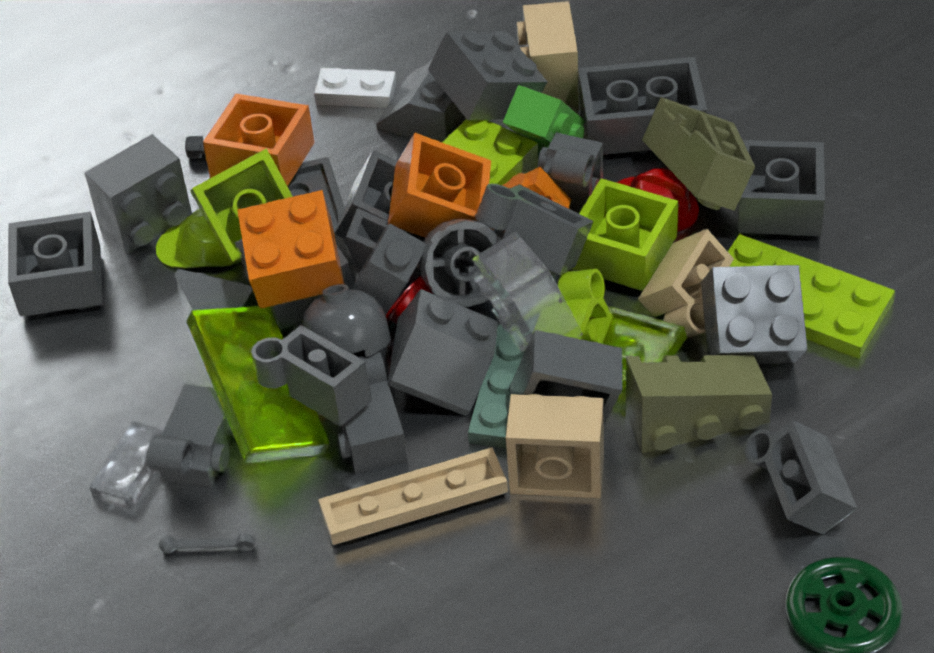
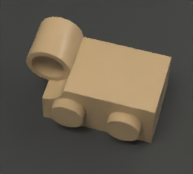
M708 229L674 242L638 300L654 317L665 313L664 327L669 337L673 340L683 341L705 333L701 281L712 267H729L734 258Z

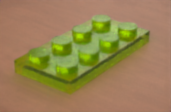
M259 306L191 310L186 323L244 462L254 463L324 455L330 446V442L316 411L292 398L289 394L288 384L278 388H266L258 383L251 353L253 346L258 341L266 338L283 339L270 307L260 309Z

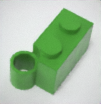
M518 85L503 123L517 134L537 142L538 158L542 148L549 147L556 132L579 138L584 136L583 125L585 120L562 100Z

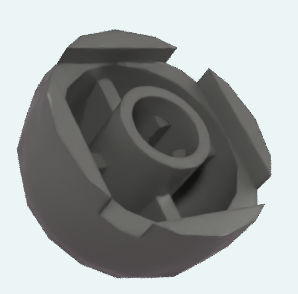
M454 219L443 222L429 232L424 240L426 245L418 265L421 278L436 296L463 307L474 306L488 300L491 296H487V294L496 285L501 286L506 277L508 257L505 244L500 237L496 236L492 229L481 222L467 219Z
M344 284L333 285L324 289L323 295L315 299L304 312L302 326L350 353L364 350L366 357H369L385 348L391 340L387 319L379 302L373 296L361 290L349 289Z

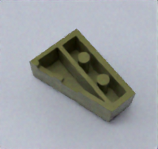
M660 97L642 141L692 192L701 204L715 210H719L722 206L735 211L755 169V165L735 124Z
M703 355L702 362H680L678 356H664L663 362L642 363L639 356H626V415L641 453L667 450L676 445L700 439L708 440L717 435L742 429H754L762 424L770 423L772 393L754 355Z

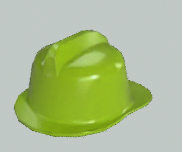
M200 209L194 211L181 224L169 228L160 236L156 244L157 257L163 264L172 268L227 267L241 262V259L231 264L229 263Z

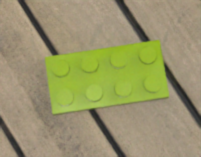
M741 234L738 235L728 250V253L734 258L729 267L799 265L806 339L858 359L863 355L894 302L895 290Z

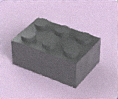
M695 57L578 68L579 107L581 118L585 120L583 125L584 136L587 140L603 143V155L651 150L642 141V138L660 97L707 113L706 101Z

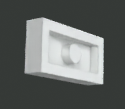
M321 68L314 92L316 105L387 108L394 96L397 83L395 71Z

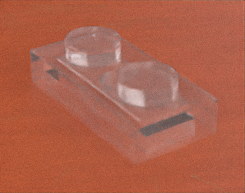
M132 421L90 485L92 497L133 510L157 471L149 469L147 466V450L152 437L155 434L161 435L163 430Z

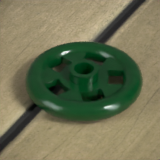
M831 557L807 565L793 578L785 598L787 617L795 633L810 647L822 653H875L894 638L902 622V601L894 583L877 567L854 558ZM831 576H841L844 584H835L827 588L822 579ZM867 583L876 591L878 596L868 600L858 587ZM805 598H819L820 612H806ZM847 600L852 605L844 607L839 605L837 601ZM868 613L881 620L872 631L860 625L866 619ZM829 623L838 628H847L845 638L825 633L826 624Z

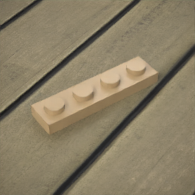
M492 447L318 500L332 544L335 545L507 493L508 484Z

